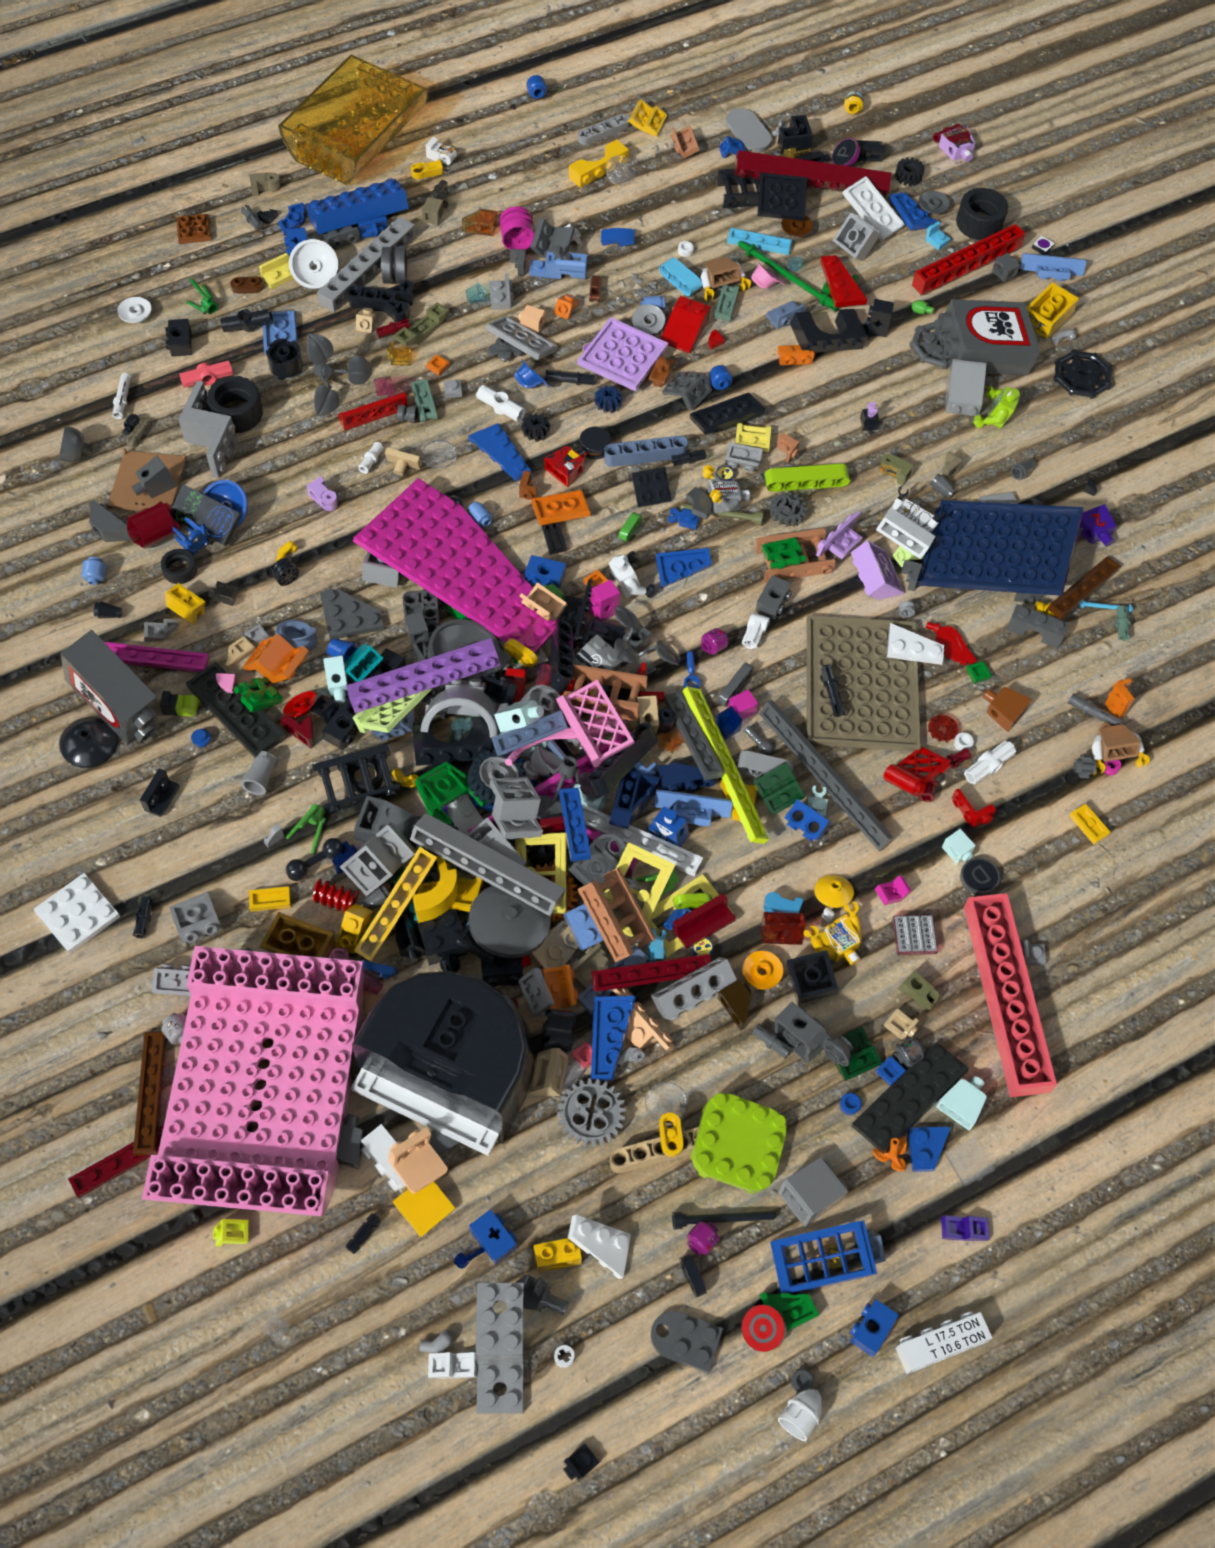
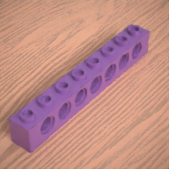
M492 638L346 685L354 712L358 713L500 666V662Z

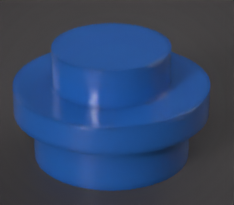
M197 729L192 733L191 740L194 745L205 747L209 744L211 735L206 729Z

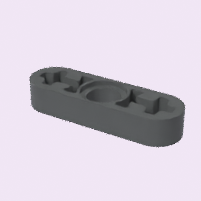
M745 662L720 693L717 702L726 707L729 703V698L735 696L749 679L754 666Z

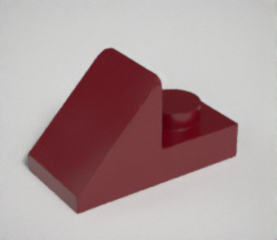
M285 714L281 718L283 729L312 749L314 747L311 715L300 723L296 718H291Z

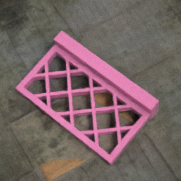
M598 680L566 697L562 695L556 699L559 708L562 710L594 768L599 766L601 761L634 744V740ZM595 687L598 688L599 694L597 698L588 696L589 690ZM575 698L583 699L581 707L573 706L570 701ZM586 700L596 702L594 710L584 708ZM599 703L608 705L607 713L597 711ZM582 712L592 714L589 723L581 721ZM595 715L605 717L603 726L593 724ZM608 718L617 720L616 729L606 727ZM591 727L601 729L599 738L590 736ZM604 730L614 732L612 741L602 739ZM617 733L625 735L628 739L622 744L615 742ZM600 743L610 745L609 751L601 755L598 750Z

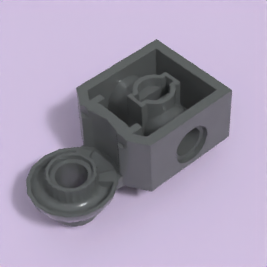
M791 1002L775 1018L774 1034L779 1035V1039L792 1047V1051L805 1062H810L825 1049V1054L832 1062L843 1066L849 1065L851 1050L853 1049L851 1043L843 1036L835 1038L825 1031L822 1023L818 1019L810 1017L801 1005L797 1006L794 1002Z

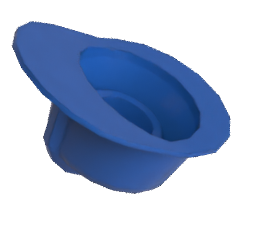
M522 360L523 364L514 374L519 384L524 388H533L542 383L550 388L549 384Z

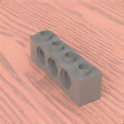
M719 957L657 991L651 997L660 1016L667 1020H673L678 1018L684 1010H691L697 1007V1003L700 1001L712 999L715 993L737 979L728 959ZM714 975L715 982L710 985V978ZM697 985L698 991L693 995L692 989ZM680 995V1002L675 1004L676 996Z

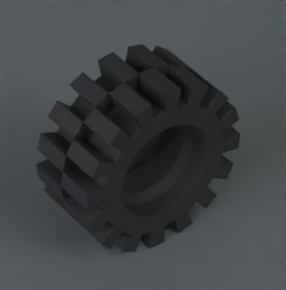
M906 157V159L903 158L898 162L895 177L897 181L899 180L900 184L903 182L905 186L906 184L908 186L912 184L916 186V184L922 181L925 168L921 161L918 162L919 159L913 160V157L911 159Z

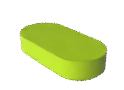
M707 893L681 894L673 898V903L677 909H696L712 900V897Z

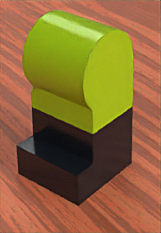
M163 691L159 706L163 715L194 716L197 713L199 698L194 695L183 696L171 694L170 691Z

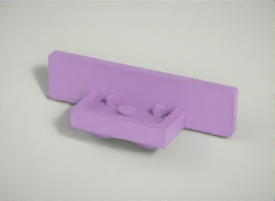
M857 511L854 515L850 514L845 523L841 522L835 532L831 531L826 540L822 539L817 546L819 550L816 556L820 557L825 551L830 550L836 556L843 559L861 543L863 537L851 529L857 523L861 512Z

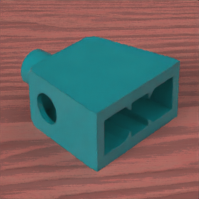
M362 644L346 660L345 672L356 682L362 681L384 658L370 645Z

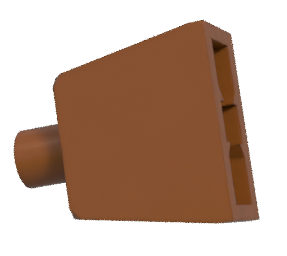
M1003 687L998 694L988 689L983 696L985 700L990 702L987 714L1007 732L1012 729L1026 712L1032 699L1007 687Z

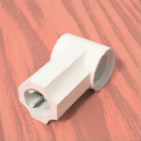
M752 612L747 625V631L742 640V644L746 648H757L762 634L766 632L770 618Z

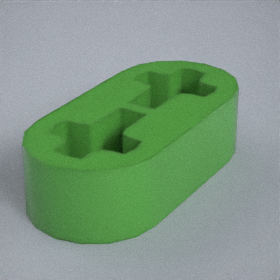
M633 512L621 528L618 538L628 542L639 527L642 516Z

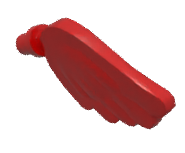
M927 622L925 628L937 633L935 642L944 645V656L946 659H952L961 665H966L967 663L974 664L976 662V658L955 628L951 626L942 627L940 623Z

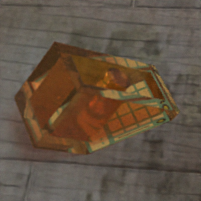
M480 209L462 218V232L494 237L497 226V211Z

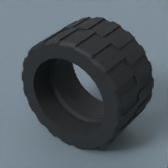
M989 188L969 190L964 194L956 218L957 227L965 236L976 240H982L1001 231L1008 212L1007 200L1002 194ZM976 212L984 213V214H986V215H988V216L980 215V214H977Z
M224 377L212 384L207 392L210 412L231 416L232 422L235 425V433L251 430L260 422L263 416L258 388L253 381L246 377ZM241 400L247 402L239 408L228 409L223 407L231 401Z

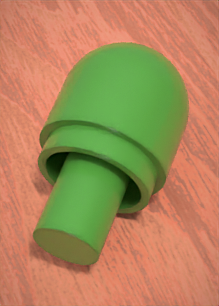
M915 300L912 303V310L915 313L925 315L926 313L933 314L934 308L930 307L925 301Z

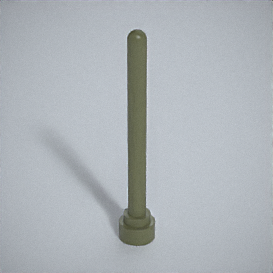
M682 503L680 505L681 510L683 508L692 510L693 507L691 504ZM711 510L710 515L750 520L755 525L762 526L764 512L757 511L753 512V514L738 511L713 513Z

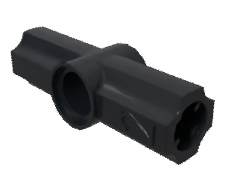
M270 308L255 312L243 309L235 316L220 318L223 332L239 329L251 332L256 326L273 323V317Z

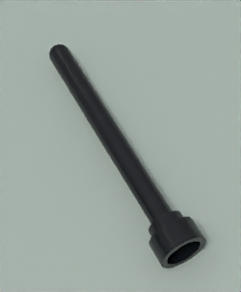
M679 1211L672 1212L673 1230H680L689 1224H697L698 1222L724 1223L774 1220L777 1215L774 1211L686 1216V1213L682 1214Z

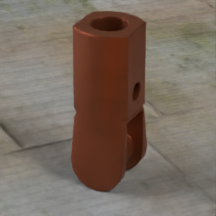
M593 275L591 277L589 302L591 300L600 302L602 283L600 276Z

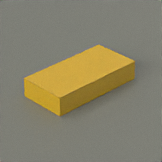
M289 886L249 890L250 912L291 908Z

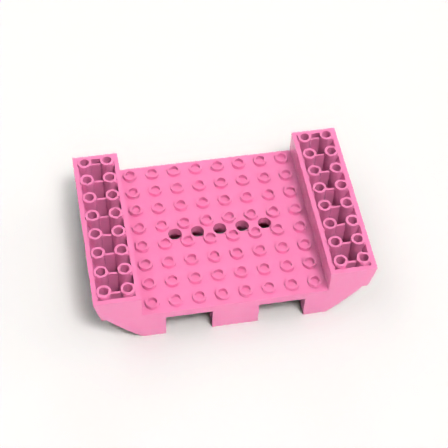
M202 946L194 947L186 985L191 993L159 1152L158 1155H151L142 1199L313 1216L326 1215L336 1187L339 1163L336 1159L342 1122H345L352 1087L350 1075L353 1056L352 1043L362 1024L363 961ZM266 1039L274 1041L271 1048L266 1049L262 1047ZM264 1059L270 1061L268 1068H259L260 1061ZM259 1080L266 1081V1086L262 1090L255 1089V1084ZM255 1101L262 1102V1108L258 1111L251 1110V1105ZM251 1122L259 1124L255 1132L247 1131V1126Z

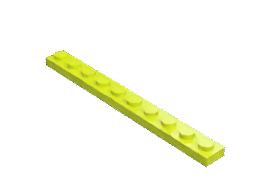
M687 686L683 693L724 771L722 780L744 826L750 842L765 844L769 837L701 689Z

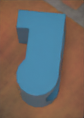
M771 892L765 896L763 908L766 913L795 924L803 899L796 897L795 901L782 898L778 893Z

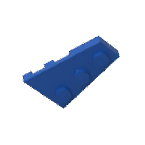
M905 192L891 194L890 201L910 231L925 229L938 222L936 219L932 220L928 216V212L918 208V203Z
M709 548L656 553L655 556L661 589L711 567Z

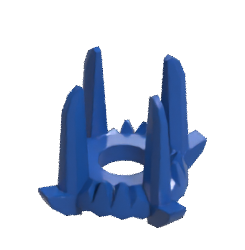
M184 518L195 530L187 527L191 532L189 533L190 536L187 537L177 528L173 527V530L180 536L175 535V539L185 550H188L194 556L196 551L209 543L205 524L199 526L190 518Z

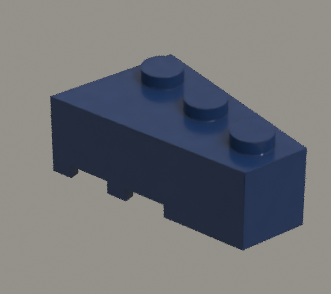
M630 770L620 780L609 824L628 829L655 796L661 777Z

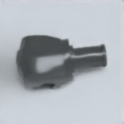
M522 1275L515 1282L523 1283V1308L541 1312L542 1309L547 1307L564 1316L569 1302L552 1295V1292H550L551 1287L541 1278L536 1279L530 1275Z

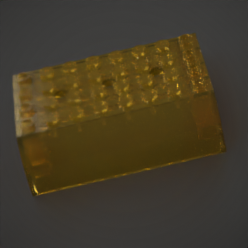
M351 54L278 125L279 132L287 150L296 162L342 184L348 185L423 108L427 99V88Z

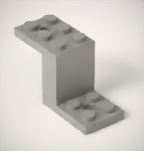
M196 381L178 420L185 442L209 447L206 456L212 477L219 478L221 473L225 471L226 462L231 457L233 446L237 444L238 438L235 434V425L232 422L231 416L209 412L207 390H205L204 382Z
M477 1283L476 1360L478 1369L476 1413L523 1414V1283ZM499 1301L504 1302L507 1306L506 1311L501 1314L493 1310L495 1303ZM498 1383H503L507 1387L506 1393L502 1396L496 1395L493 1391L494 1386Z

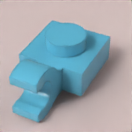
M652 929L656 939L648 946L649 962L665 958L666 949L664 948L663 940L666 937L665 930H662L660 936H657L656 929Z

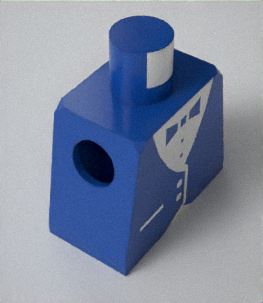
M666 807L660 810L647 830L648 833L678 847H681L689 837L687 821L676 814L674 810Z

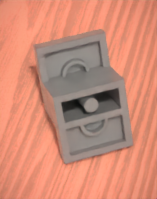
M528 777L492 778L490 780V787L496 796L492 817L504 839L542 837L543 830L536 819L541 799Z
M390 822L365 842L340 868L368 896L388 880L402 864L414 856L417 850L395 825Z

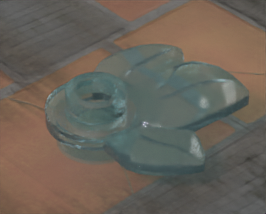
M462 717L455 719L451 724V734L448 742L460 741L465 731L473 726L472 719L469 717L466 719Z

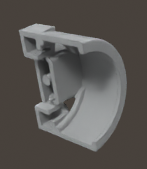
M461 678L446 683L444 691L427 700L421 732H428L430 722L436 720L437 715H441V719H445L447 713L482 716L488 725L491 738L499 734V727L494 714H496L500 705L493 702L485 694L486 682H481L480 679H470L468 681Z

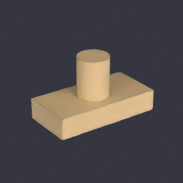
M387 448L385 451L387 461L396 463L393 471L396 475L403 476L406 466L418 470L421 469L422 462L420 456Z

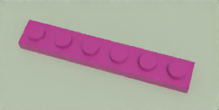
M104 642L125 664L200 673L207 668L209 661L207 653Z

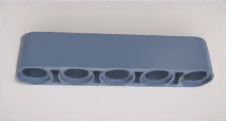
M671 436L609 444L605 447L604 463L609 467L673 460L671 459L672 455L686 453L688 440L684 436Z

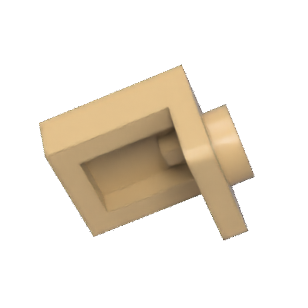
M371 308L361 309L356 314V331L371 333L373 322L377 319L378 312L373 311Z
M897 1009L885 1022L884 1026L898 1038L904 1040L908 1036H914L919 1029L916 1027L919 1020L917 1018L911 1020Z

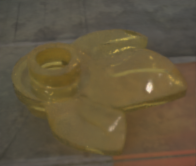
M796 147L785 149L784 153L780 154V156L795 158L811 149L796 151Z

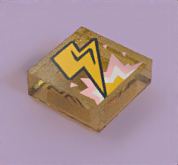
M837 1244L823 1245L825 1255L839 1252ZM817 1246V1247H816L817 1256L819 1257V1256H820V1253H819V1249H818V1246ZM840 1256L826 1259L828 1269L842 1267ZM819 1261L820 1270H823L822 1262Z

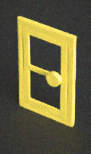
M566 833L542 834V837L515 838V850L525 862L526 846L555 844V871L536 872L533 867L527 868L541 876L555 875V883L566 889ZM566 890L560 904L552 914L566 913Z
M628 842L616 867H619L623 876H625L633 857L660 869L650 894L646 890L637 891L630 888L631 892L637 895L639 901L645 902L642 913L647 922H649L675 864ZM610 889L605 890L604 896L609 903L614 900ZM629 925L622 928L624 934L630 937L633 936Z
M702 874L657 903L648 922L651 930L655 928L656 935L660 936V931L652 920L671 907L677 910L673 903L674 897L681 894H693L701 889L704 893L710 894L712 899L719 896L718 892ZM678 937L671 942H668L666 938L663 939L666 958L684 947Z

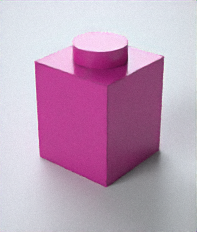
M748 689L729 698L727 710L729 715L739 722L757 712L758 702Z

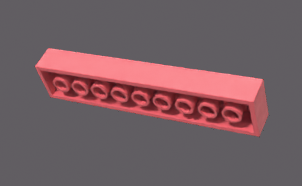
M1008 894L968 897L963 908L1009 1096L1018 1097L1051 1093L1057 1083Z

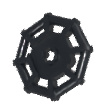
M1073 349L1070 353L1054 361L1055 376L1053 379L1070 396L1078 395L1094 399L1097 395L1110 390L1112 387L1111 376L1113 368L1106 364L1096 352L1087 353ZM1072 359V363H1070V364H1067V363H1066L1067 361H1069V360ZM1105 375L1104 380H1101L1100 376Z

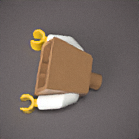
M723 257L716 260L711 259L705 263V268L701 274L703 289H705V301H707L708 295L712 297V300L714 299V291L710 289L711 287L716 288L741 280V291H745L746 286L748 289L750 288L751 281L745 278L746 275L738 262Z
M1105 722L1100 726L1098 735L1094 737L1092 754L1093 760L1096 761V767L1101 769V774H1103L1106 768L1104 763L1101 762L1102 759L1104 762L1138 756L1135 761L1138 768L1143 766V762L1145 766L1150 762L1149 756L1143 753L1145 750L1138 734L1130 731L1122 724L1111 726L1110 723Z

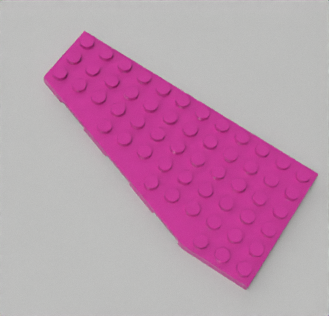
M417 478L354 537V543L472 621L481 624L504 642L511 638L515 639L536 654L551 638L557 623L560 621L558 617L556 622L552 619L548 622L536 613L538 609L533 611L522 603L523 599L520 597V594L522 593L527 597L533 589L532 586L460 504L454 503L449 497L420 478Z

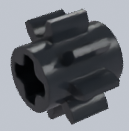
M532 845V848L529 849L528 856L532 864H540L542 868L545 863L548 865L552 861L553 851L549 845Z

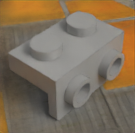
M729 442L725 464H728L730 468L743 467L744 470L749 472L759 471L763 449Z

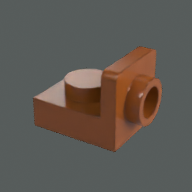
M523 471L519 485V498L527 500L537 498V487L533 486L531 471Z

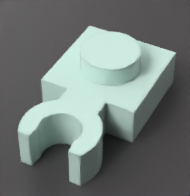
M814 785L811 790L812 797H808L807 806L825 818L828 799L823 798L827 790L826 787H823L822 793H818Z

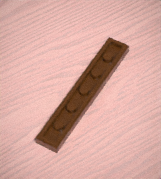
M1107 556L1067 589L1063 596H1059L1054 600L1047 610L1062 620L1120 570L1121 565Z
M162 1031L144 1032L133 1146L134 1156L156 1155L167 1040Z

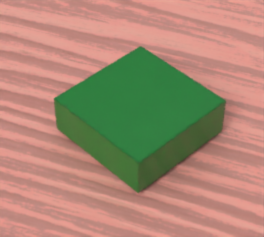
M984 661L969 665L966 668L974 684L988 680L992 676Z

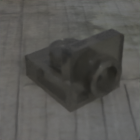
M217 581L214 587L211 586L209 589V604L213 605L216 600L233 606L236 601L238 588Z

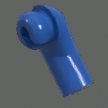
M689 908L674 910L664 923V927L667 930H672L673 921L691 912Z

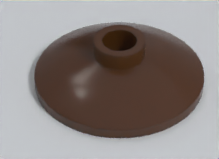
M805 215L804 221L782 219L781 227L790 236L803 237L812 231L813 223Z

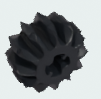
M537 413L524 417L521 425L524 437H528L529 441L534 439L536 442L538 439L543 441L544 437H548L550 432L548 417H544L543 414L537 415Z

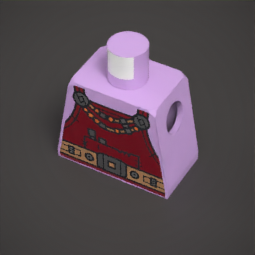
M963 127L941 134L939 147L952 160L963 158L966 162H969L973 158L975 141L968 127Z

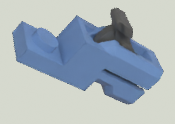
M556 245L553 247V252H547L546 261L531 260L529 276L561 279L562 274L572 278L586 279L587 254L564 252L560 245Z

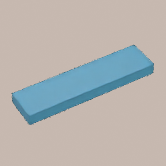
M730 228L727 243L738 245L739 241H743L749 246L755 244L756 249L789 255L792 240L735 228Z

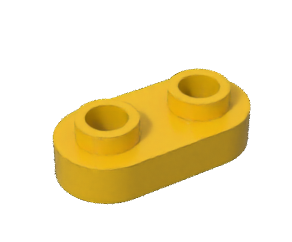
M511 638L504 644L505 652L520 661L524 667L531 668L538 662L536 654L517 640Z
M668 1112L663 1114L659 1120L661 1148L665 1155L676 1157L683 1149L681 1122L676 1114ZM672 1123L673 1127L667 1128L665 1124ZM674 1144L676 1148L670 1149L668 1145Z

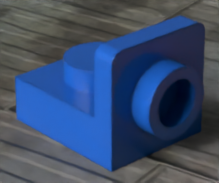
M729 136L721 142L719 148L722 158H726L729 152L736 155L738 150L745 151L743 141Z

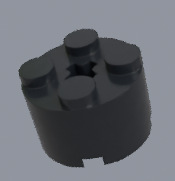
M282 338L270 343L268 350H266V355L272 374L277 376L278 379L284 380L302 372L303 362L300 347L295 341L292 340L290 342Z
M546 1008L544 1016L547 1017V1021L543 1022L542 1050L560 1048L563 1052L571 1051L572 1045L575 1043V1033L572 1032V1029L576 1023V1012Z

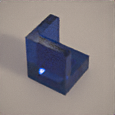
M732 706L717 714L715 719L725 740L741 730L742 718Z

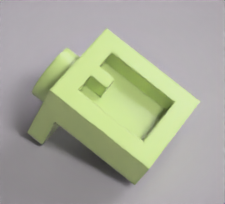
M901 546L893 554V557L901 567H903L904 560H921Z

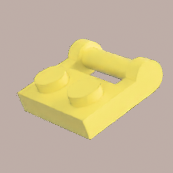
M738 423L735 444L763 449V452H769L771 426L758 427Z

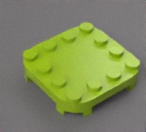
M715 1094L702 1109L703 1113L695 1143L690 1152V1160H692L695 1169L699 1172L698 1175L705 1179L709 1177L746 1190V1193L755 1194L767 1189L776 1177L786 1137V1120L784 1116L771 1108L732 1094Z

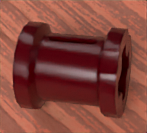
M933 778L926 784L924 793L918 796L921 801L933 802L935 800L934 791L938 786L936 779Z

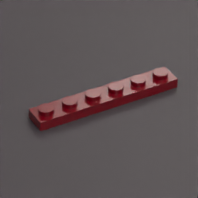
M705 953L591 970L593 991L597 992L681 979L710 963V954Z

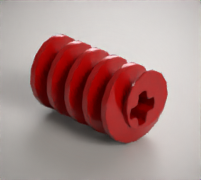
M320 878L314 887L313 901L317 904L321 902V905H328L332 909L336 908L337 911L343 910L345 913L347 909L356 904L359 891L356 890L351 895V888H348L345 893L344 886L341 885L336 890V883L329 887V881L327 880L322 885V878Z

